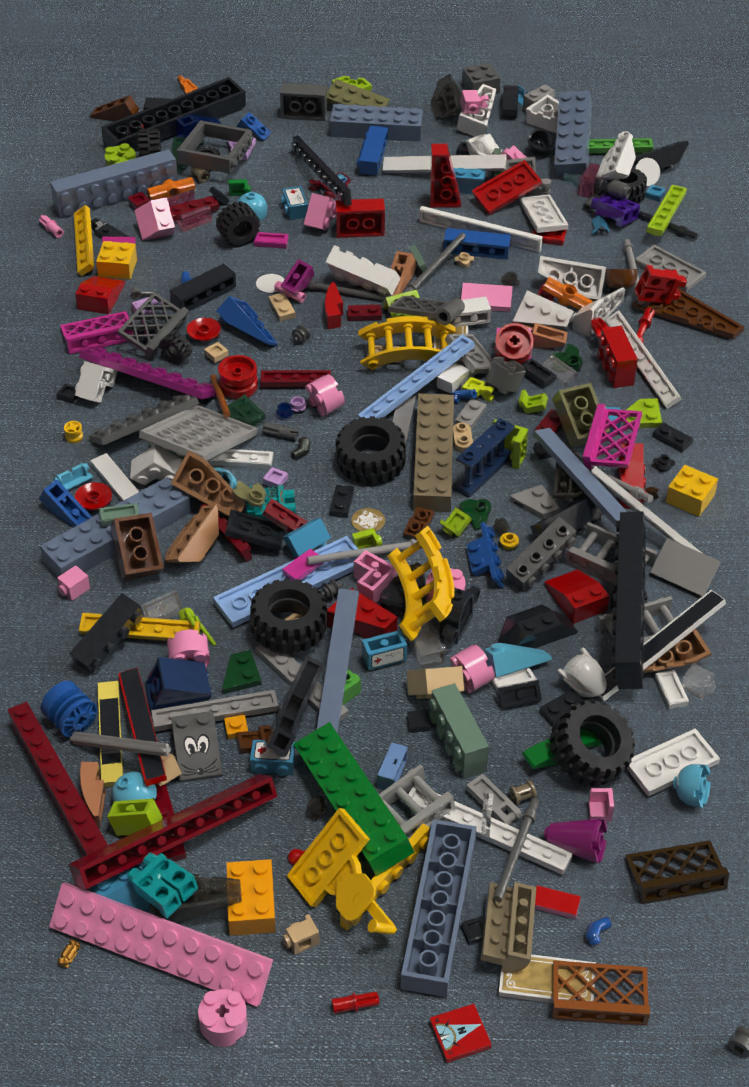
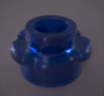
M282 402L278 405L276 414L284 419L289 418L293 415V408L290 403Z

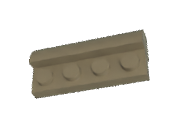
M490 882L487 891L480 960L501 965V971L503 972L520 971L526 968L531 961L536 887L514 882L512 887L507 886L502 901L496 902L493 897L498 884Z

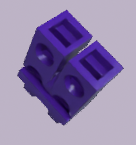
M606 194L601 195L600 199L593 198L590 206L596 210V215L610 217L616 220L615 225L620 227L637 220L640 205Z

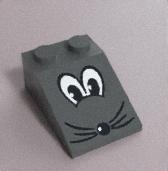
M213 711L171 717L177 764L182 772L179 775L180 783L222 777Z

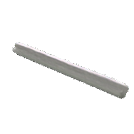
M73 732L70 737L73 744L159 756H168L171 751V747L167 743L83 732Z

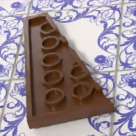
M679 289L681 292L679 300H671L670 304L645 301L644 304L640 305L636 300L632 305V308L641 311L651 308L650 313L654 310L657 316L730 339H734L744 331L743 325Z

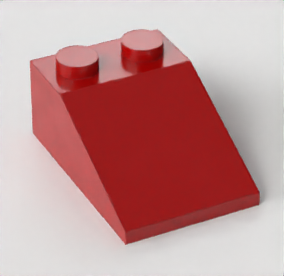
M93 276L82 282L75 293L77 309L110 314L126 284L125 281Z
M578 569L544 581L545 587L573 624L607 612L609 594L600 582Z

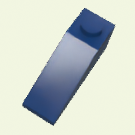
M58 480L47 486L39 497V500L51 513L73 528L92 518Z

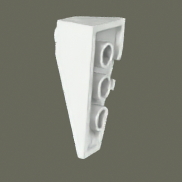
M540 256L537 273L546 278L551 277L563 285L571 284L576 287L579 294L598 300L602 295L606 267Z
M620 288L574 313L572 317V330L590 337L594 333L591 328L592 319L600 317L605 322V319L623 303L625 288Z

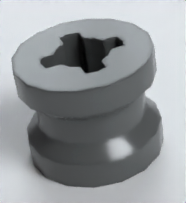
M739 1026L735 1030V1037L729 1040L728 1046L732 1052L744 1058L749 1057V1028Z

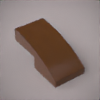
M271 725L259 726L257 731L237 732L235 738L239 754L251 753L253 740H266L271 731L269 729Z

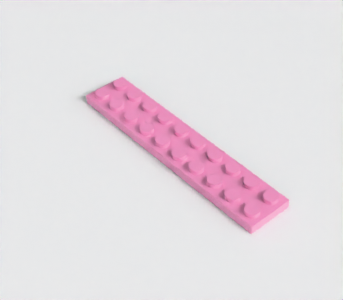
M66 882L61 884L49 926L55 930L210 989H227L239 992L244 1002L255 1006L261 1004L273 959Z

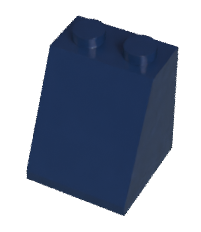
M158 657L145 682L150 715H152L151 710L204 702L210 699L212 688L209 686V673L206 671L205 662Z

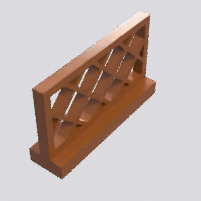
M553 961L552 1019L647 1026L650 1017L647 967ZM558 968L568 969L573 975L565 981L558 974ZM585 970L592 971L596 977L588 982L581 973ZM608 972H614L620 978L612 984L604 975ZM631 974H642V981L635 985L627 977ZM575 978L585 985L578 992L569 985ZM598 980H601L608 987L601 994L592 986ZM623 981L632 989L626 995H623L616 988ZM564 987L573 995L568 1000L558 999V992ZM589 989L597 998L593 1001H586L581 995ZM613 991L620 1000L616 1003H610L605 996ZM636 993L643 999V1005L633 1004L628 998Z

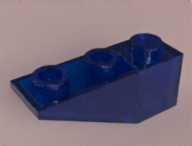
M189 114L176 119L177 135L185 141L200 120L217 124L222 123L216 118Z

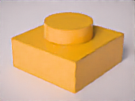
M245 715L224 718L228 739H234L237 732H248Z

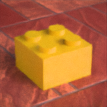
M103 241L96 260L98 277L131 280L137 262L136 244Z
M684 465L668 486L666 503L700 517L715 496L718 478Z

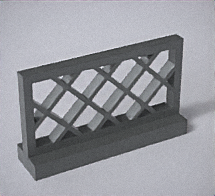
M153 292L118 330L117 335L145 353L144 357L150 361L160 350L159 342L169 332L177 331L185 322L189 310L185 307L179 309ZM152 300H157L160 302V305H153ZM143 310H151L152 315H144ZM154 310H162L163 315H155ZM166 310H172L175 314L167 315ZM157 319H165L166 324L158 325ZM134 320H142L143 325H135ZM145 320H153L154 325H146ZM136 329H144L145 335H137ZM148 329H156L157 334H149ZM133 330L134 335H128L124 331ZM139 339H147L148 344L144 346L139 342Z

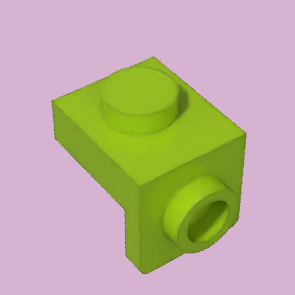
M522 390L518 402L525 414L545 410L548 397L546 393L529 396L526 390Z
M455 507L447 520L443 521L441 519L439 523L443 526L442 530L450 536L454 534L459 537L472 518Z
M374 528L352 534V542L358 549L382 546L381 536L376 534Z

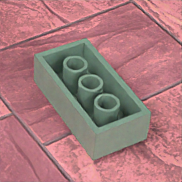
M456 684L432 690V696L429 700L431 707L429 719L432 724L436 725L438 737L444 741L446 753L452 757L456 772H460L463 779L487 772L489 746Z

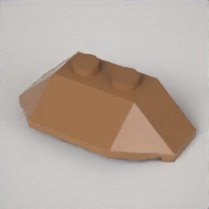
M216 505L202 506L199 513L193 516L184 526L165 554L166 563L200 562L205 558L206 552L213 546L215 539L219 535L218 507Z

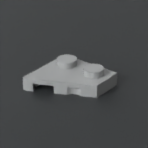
M543 485L510 495L512 503L518 502L524 505L523 509L534 513L541 519L560 510Z

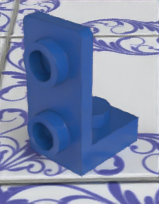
M250 112L236 126L252 130V133L261 141H264L271 134Z

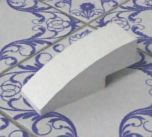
M463 362L455 363L437 377V388L451 394L457 388L462 389V386L468 379L474 377L475 374H472Z

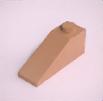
M396 251L391 269L397 272L400 281L392 296L401 294L413 277L417 261L412 253Z

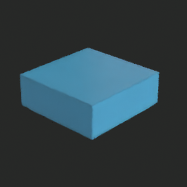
M651 185L645 193V198L660 202L666 189Z

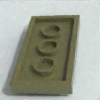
M335 79L327 91V103L383 107L388 106L390 102L389 98Z

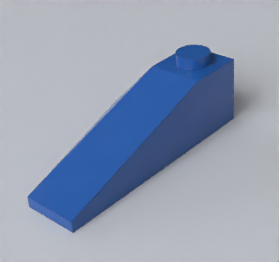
M228 296L216 310L220 315L219 318L224 323H229L269 345H278L271 333L263 328L265 326L264 323L257 319V313L246 301Z

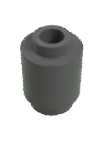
M615 179L612 182L610 181L606 188L609 195L619 199H628L631 193V187L628 184Z

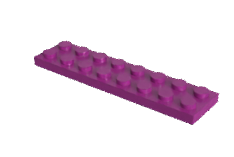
M101 347L80 351L79 358L200 399L216 396L212 384L204 382L201 384L197 382V379L190 377L186 379L182 377V374L175 372L171 374L167 372V369L161 367L153 368L149 363H138L134 358H123L121 354L116 352L108 353L106 352L107 349Z

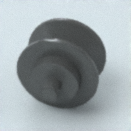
M298 325L296 329L292 330V337L294 341L304 344L310 338V332L307 327Z
M330 579L329 585L325 582L322 583L321 594L332 601L334 599L333 595L338 597V590L341 589L342 584L334 579Z

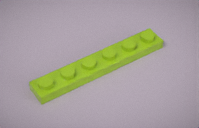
M676 185L670 187L648 224L647 233L653 236L663 235L685 197L687 188Z

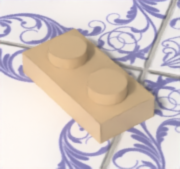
M285 293L268 296L269 303L279 321L296 318L295 311Z

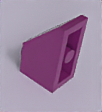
M298 259L280 285L281 288L293 294L304 290L315 275L313 267Z

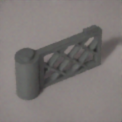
M402 296L388 306V312L436 318L437 322L441 325L449 324L465 309V304L460 298H453L449 302L412 296Z

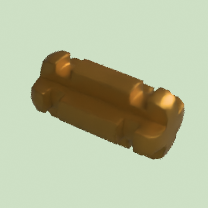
M73 939L68 941L69 944L65 946L60 954L61 958L57 959L59 966L63 968L69 967L68 964L75 958L78 953L77 950H80V943Z

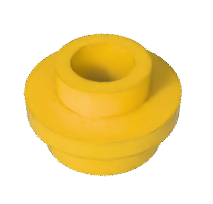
M505 533L500 537V544L505 550H514L519 544V538L514 533Z

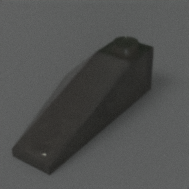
M193 874L198 889L185 902L181 901L182 905L168 918H165L160 913V910L150 903V914L176 924H181L242 902L240 879L216 876L204 878L199 877V874Z

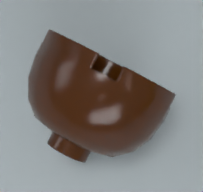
M606 269L605 271L606 284L612 289L625 288L626 293V289L632 288L637 281L638 269Z

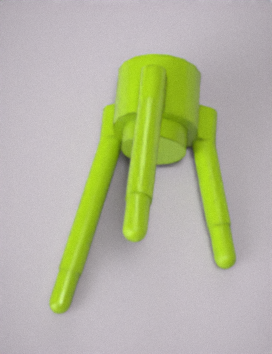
M183 608L178 613L180 620L189 621L192 626H195L194 621L200 622L198 616H195L191 608ZM200 622L201 631L207 636L211 644L216 646V642Z

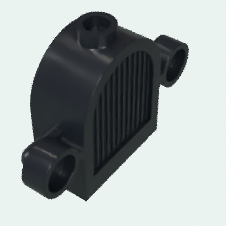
M471 586L470 589L464 591L454 587V597L451 599L452 609L449 615L440 622L439 638L443 639L445 643L451 645L459 643L473 617V606L479 598L480 588Z

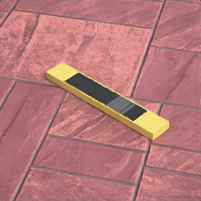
M119 682L98 683L100 735L121 737ZM100 748L101 780H104L105 787H112L116 780L123 775L122 750Z

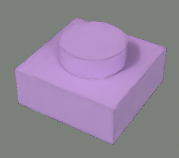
M272 467L264 476L263 484L270 487L283 485L288 480V473Z

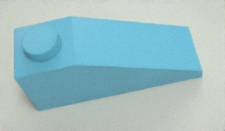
M495 643L490 648L485 649L488 667L492 665L495 677L552 660L551 655L544 650L505 643Z

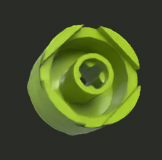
M126 143L105 149L106 166L136 158L134 149Z

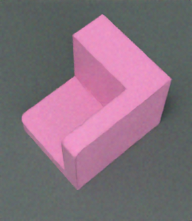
M612 788L590 789L588 800L590 819L612 821L614 810Z

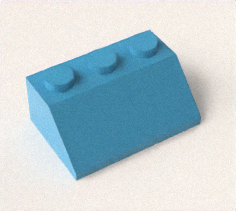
M143 862L90 887V891L147 913L157 909L150 902L136 894L134 886L127 876L133 868L142 871L145 868Z

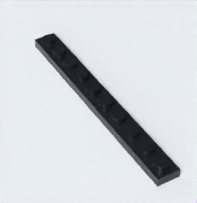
M299 135L293 136L292 150L312 169L313 173L322 180L323 184H326L328 189L338 197L339 201L345 206L352 205L351 190Z

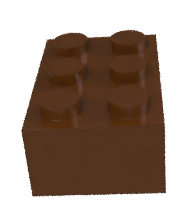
M152 513L114 518L110 527L122 580L160 574L164 566Z

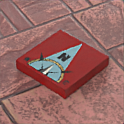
M474 1003L430 1017L429 1022L446 1063L491 1049V1041Z

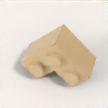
M462 666L406 671L408 695H416V699L431 698L432 690L454 683L459 691H464Z

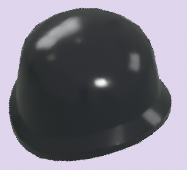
M536 129L529 134L527 139L528 148L533 154L544 155L553 148V139L548 131Z

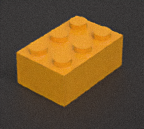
M272 859L226 862L230 936L276 933Z

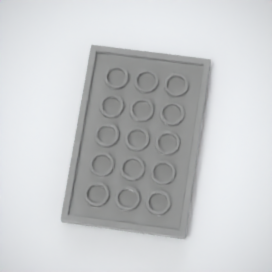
M195 405L140 430L139 438L144 439L147 443L157 444L162 449L177 452L179 456L185 457L189 450L209 460L256 436L258 428L230 417L226 418L220 413Z

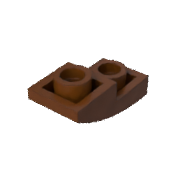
M417 506L412 518H409L403 535L416 539V534L425 527H430L435 512Z

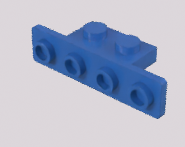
M482 522L480 525L483 537L466 544L471 570L475 577L490 570L493 581L501 589L504 587L503 579L505 577L500 569L501 560L497 555L498 546L493 538L495 533L491 526L488 527L485 522Z

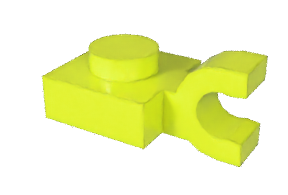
M470 377L462 386V390L475 389L477 392L476 397L482 395L488 402H492L494 399V395H491L494 387L486 386L484 381Z

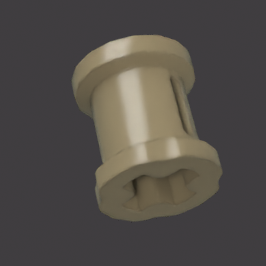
M191 167V175L197 177L200 182L205 183L209 180L210 172L208 170Z
M531 780L518 787H509L510 796L515 805H519L521 801L529 798H537V792Z

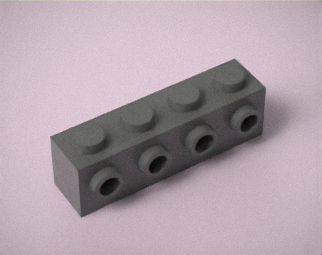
M558 517L506 568V576L523 591L527 587L533 586L537 577L541 573H546L550 568V564L554 560H559L567 547L573 546L576 542V530L561 517Z

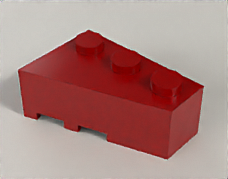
M628 443L621 444L622 449L629 446ZM635 443L629 467L617 468L618 479L633 487L638 486L642 489L646 487V478H644V444ZM623 455L619 456V461H625V457ZM619 499V504L624 509H631ZM637 499L640 503L646 502L643 499Z
M359 593L354 632L361 634V637L367 639L397 631L398 617ZM337 601L327 609L326 626L330 628L333 627Z

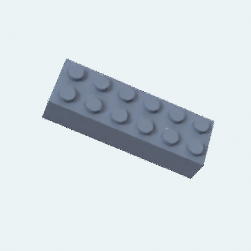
M590 90L560 92L554 163L557 177L588 175L592 111Z
M333 104L330 120V137L365 139V133L369 131L370 126L388 127V140L420 142L423 109Z

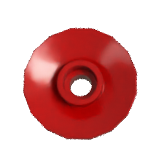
M206 317L195 319L187 326V334L190 338L198 341L214 339L221 331L220 324L216 320Z
M87 483L76 491L75 499L84 509L97 510L111 502L112 491L103 483Z

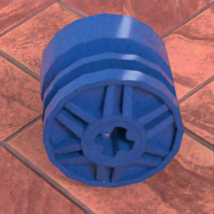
M63 681L52 687L46 693L40 707L41 713L66 737H71L73 732H84L93 723L98 711L97 705L72 681Z

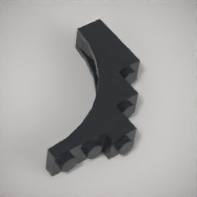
M308 655L305 656L276 711L278 713L269 728L271 731L262 748L279 757L287 756L296 738L295 733L300 717L325 664Z

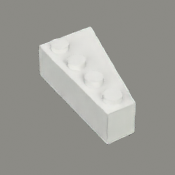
M482 84L477 92L479 97L483 95L488 96L489 101H484L487 102L488 108L479 107L478 114H463L462 111L457 124V130L475 137L486 134L496 93L495 88Z
M547 94L526 108L527 123L557 133L559 101Z
M333 246L326 264L334 274L335 279L341 282L348 281L353 286L360 285L369 291L375 290L382 295H393L400 281L396 271L378 263L374 266L371 261L364 257L360 260L352 252L346 251L344 253L339 250L340 247Z

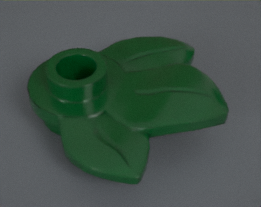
M568 343L566 345L565 352L551 354L555 363L552 369L556 372L575 371L583 365L578 348Z
M467 499L459 504L462 509L461 511L472 518L471 521L475 530L481 528L480 523L485 522L486 524L488 522V515L492 509L491 503L488 500L479 499L476 501Z

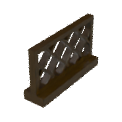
M710 840L625 855L626 863L639 891L638 898L641 904L719 891L728 887L729 872L726 867L722 866ZM707 849L709 854L706 857L697 853V851ZM683 853L688 855L686 860L676 857V854ZM656 857H663L667 861L663 864L654 859ZM692 858H695L703 863L699 867L690 863ZM640 860L646 864L642 868L635 865L633 861ZM672 861L681 865L679 870L669 867V864ZM707 864L716 867V869L706 870L704 868ZM652 865L660 870L655 874L647 869ZM685 868L695 871L689 874L683 873ZM665 871L674 876L664 878L661 875ZM645 875L653 880L641 882V877Z

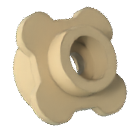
M461 252L459 256L455 257V261L458 262L460 267H468L471 265V261H474V256Z

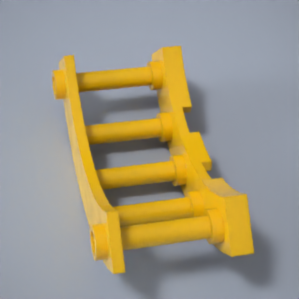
M422 316L388 318L387 322L380 324L377 322L358 330V336L368 341L369 356L361 360L360 363L373 371L378 367L396 361H428L441 351L432 347L431 335L441 339L443 350L448 346L445 338L448 334L456 332L455 326L451 324L441 325L437 320L431 321L428 320V317ZM412 332L424 333L425 347L413 346ZM405 333L406 347L393 348L392 334ZM385 337L386 350L375 353V340Z
M429 526L416 534L417 542L403 552L396 548L387 555L404 589L406 610L399 626L403 634L410 641L416 638L421 626L432 618L436 617L439 622L444 620L449 615L453 606L451 599L454 597V582L447 558L443 559L439 551L442 547ZM420 548H423L428 561L412 572L405 559ZM429 569H432L434 580L419 589L415 579ZM434 590L432 600L422 606L421 598Z

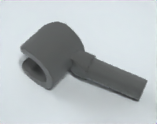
M137 286L131 287L132 292H134L131 295L134 299H139L144 295H152L155 292L140 291Z

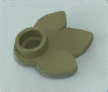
M238 481L236 489L232 490L235 496L247 501L253 507L262 506L264 503L266 492L260 483L249 487Z

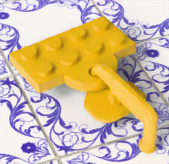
M339 808L293 866L287 877L311 907H317L327 893L336 895V908L346 920H357L366 909L374 918L368 923V931L370 933L395 934L397 928L375 902V885L366 874L362 873L361 864L357 858V855L370 839L347 811Z

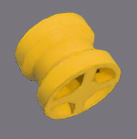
M69 421L64 425L67 442L75 444L83 439L80 422Z

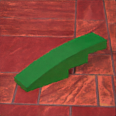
M580 730V737L586 748L602 745L601 741L593 733ZM549 739L526 749L522 753L533 769L556 765L553 759L555 755L550 750V746L553 743H550Z

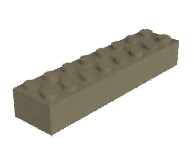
M418 394L413 511L418 506L434 512H451L454 395Z

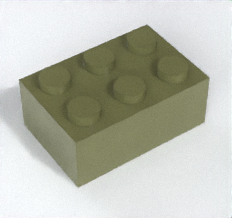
M591 383L559 390L552 398L571 448L586 444L597 405L599 404ZM610 429L605 430V432L608 434Z

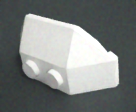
M630 134L616 139L614 146L609 149L602 160L596 175L597 179L619 180L629 176L636 158Z

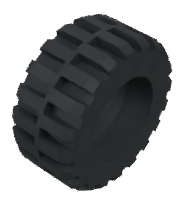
M370 416V418L360 417L359 420L354 419L349 425L346 424L337 435L335 445L338 468L348 479L351 478L356 483L358 481L365 485L367 483H372V485H376L378 482L385 483L389 478L393 479L396 473L399 474L405 465V436L401 429L390 420L386 421L385 418H375V416ZM368 447L383 449L372 454L359 452Z
M285 578L283 581L278 579L274 580L272 584L267 583L255 593L251 600V632L254 634L257 642H261L263 647L266 649L269 647L275 653L280 651L282 654H288L289 652L298 654L302 650L305 652L310 649V646H316L325 635L327 625L326 599L316 587L312 588L310 583H302L298 579L293 581L290 578ZM283 612H293L303 617L296 620H282L275 617V615Z
M588 700L581 701L571 706L553 725L549 739L550 743H553L550 746L551 753L555 755L553 759L556 764L559 763L561 766L560 770L564 774H569V778L573 781L579 780L580 784L586 786L589 783L590 786L605 785L614 780L631 764L635 754L634 747L636 746L635 738H632L634 733L632 728L628 727L626 718H622L617 709H611V705L606 703L600 704V701L595 700L591 702ZM580 730L589 731L598 737L604 747L605 757L593 754L584 746L580 737Z

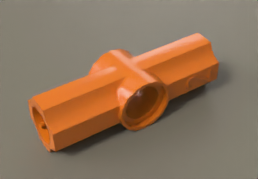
M192 177L178 181L168 179L162 185L147 188L146 192L150 201L162 198L174 200L180 194L194 191L195 184Z
M548 277L542 290L555 296L562 306L571 305L580 310L582 307L593 302L579 294L575 286L571 284L563 285L551 277Z

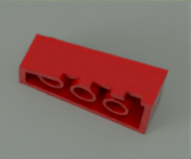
M431 144L430 208H462L461 195L448 144Z

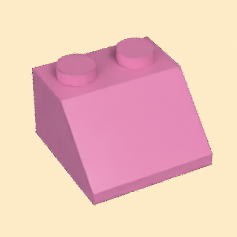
M167 198L152 200L134 210L142 241L174 235L175 226Z

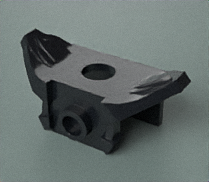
M416 562L415 564L409 565V567L413 572L422 564ZM422 574L415 579L419 589L425 586V574ZM398 575L381 592L380 602L383 608L386 605L402 607V612L405 614L404 591H401L403 586Z

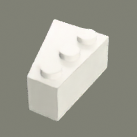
M527 291L513 323L534 327V324L538 323L559 330H567L574 311Z

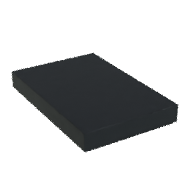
M231 509L224 535L280 551L284 529L270 520Z

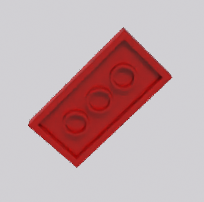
M523 160L472 190V194L490 215L542 185V180L526 160Z

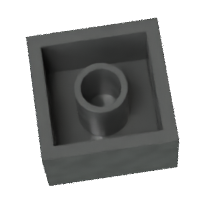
M490 63L471 65L462 69V84L466 90L478 91L482 84L495 88V94L500 93L501 78Z

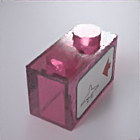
M589 164L579 179L578 195L589 198L590 195L597 193L604 181L596 177L600 168L599 164Z

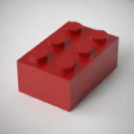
M384 198L352 199V205L345 206L341 201L336 200L337 238L385 236Z
M622 325L602 328L601 336H599L600 346L597 349V357L602 361V367L607 372L608 381L612 383L613 388L634 386L638 358Z

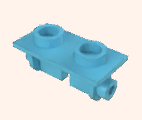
M80 463L72 468V472L67 470L59 475L57 474L53 480H58L68 491L92 479L93 476L88 472V464Z

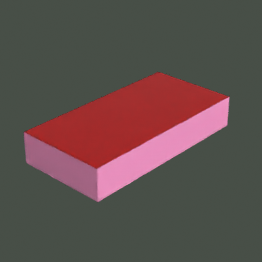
M537 885L535 909L576 919L581 896Z

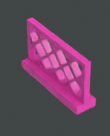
M124 311L60 325L69 354L88 350V348L96 349V347L128 342L117 335V332L126 323L129 316ZM133 330L124 331L128 335H134Z
M598 404L583 453L584 466L589 470H592L593 465L628 468L642 418V411L606 409L605 404ZM609 415L617 416L618 418L611 421L608 417ZM629 417H636L630 423L626 420ZM620 422H623L625 424L620 428L616 426V424ZM611 427L615 430L609 434L605 432V430ZM629 428L633 431L628 435L623 433ZM618 434L622 437L617 441L612 439ZM607 440L611 443L606 447H603L601 445L603 442ZM627 442L629 446L623 449L619 446L622 443ZM616 448L618 452L612 455L608 452L611 449ZM602 454H605L607 456V458L603 460L597 459V457ZM623 455L625 461H617L616 458Z

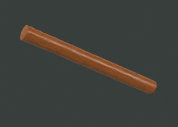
M212 374L210 380L215 389L222 413L227 418L230 416L229 408L218 378L215 374Z

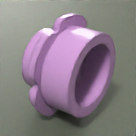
M300 396L293 397L289 403L291 410L297 413L304 411L307 405L305 399Z

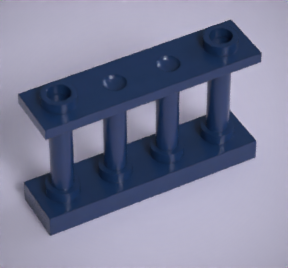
M499 418L456 458L457 462L465 465V474L455 484V491L470 498L511 460V451L504 448L505 437L515 429V425Z

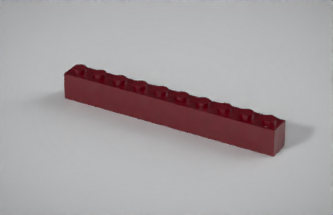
M26 701L7 709L13 730L83 857L108 846L28 702Z
M258 774L69 863L68 866L75 885L88 889L142 863L149 853L158 855L278 797L272 777Z

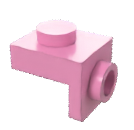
M514 145L510 149L506 148L502 153L506 154L507 160L526 158Z

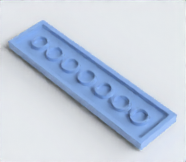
M345 536L314 552L318 555L356 550L358 548L348 536ZM358 557L324 562L304 577L301 582H308L312 585V588H319L322 586V583H329L330 579L336 580L353 572L354 561ZM291 562L213 597V603L232 627L250 620L251 600L255 593L267 583L272 584L274 580L279 579V581H283L285 578H288L282 574V569Z

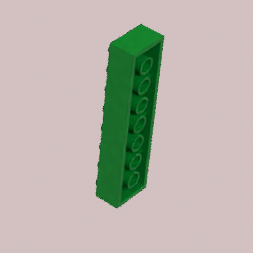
M330 722L293 743L300 758L335 813L339 808L345 809L370 839L360 852L376 876L415 853L408 837Z

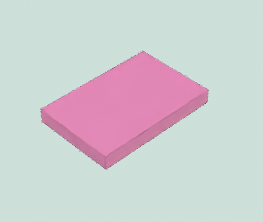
M463 283L461 300L487 297L491 311L510 312L513 286Z

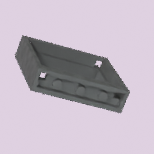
M200 120L177 149L178 164L230 174L236 168L238 162L242 160L243 155L247 153L249 147L252 146L254 139L252 130ZM205 136L237 142L227 157L195 151Z

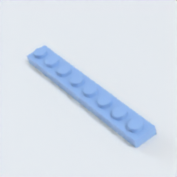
M462 334L360 412L358 417H385L475 347L474 341Z

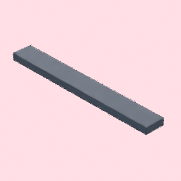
M550 428L535 430L533 436L616 527V520H620V512L627 511Z
M338 590L317 729L330 722L337 733L339 730L359 599V591Z

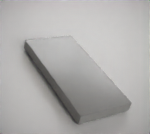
M656 245L651 246L635 258L636 265L642 269H645L646 265H652L654 269L677 270L678 274L685 276L687 280L685 287H678L685 292L703 280L707 273Z

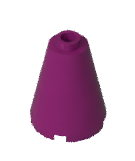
M605 819L550 823L549 827H546L544 830V839L550 844L573 853L575 856L593 863H599V861H602L606 849L607 840H604L603 833H607V823Z

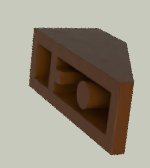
M131 95L95 107L90 116L94 119L117 121L138 113L140 109Z

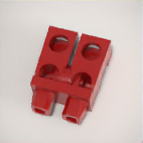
M646 265L634 291L639 301L670 304L671 300H679L681 292L677 288L685 287L687 280L685 276L679 275L677 270L654 269L652 265Z

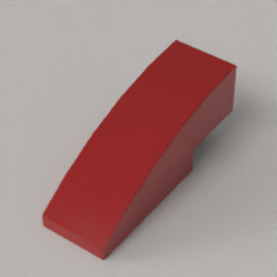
M331 282L325 299V317L328 330L340 328L341 316H343V301L335 282Z

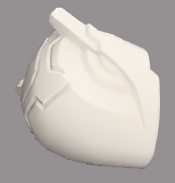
M483 134L466 140L470 155H492L494 148H499L490 134Z
M581 648L582 654L573 657L566 664L564 670L558 669L557 671L579 696L594 697L601 695L607 687L604 672L586 649Z

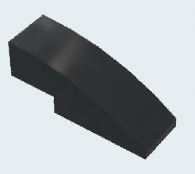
M503 85L502 117L517 118L518 86Z

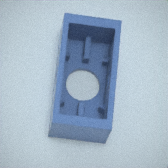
M391 743L377 775V788L386 790L399 780L408 759V747Z

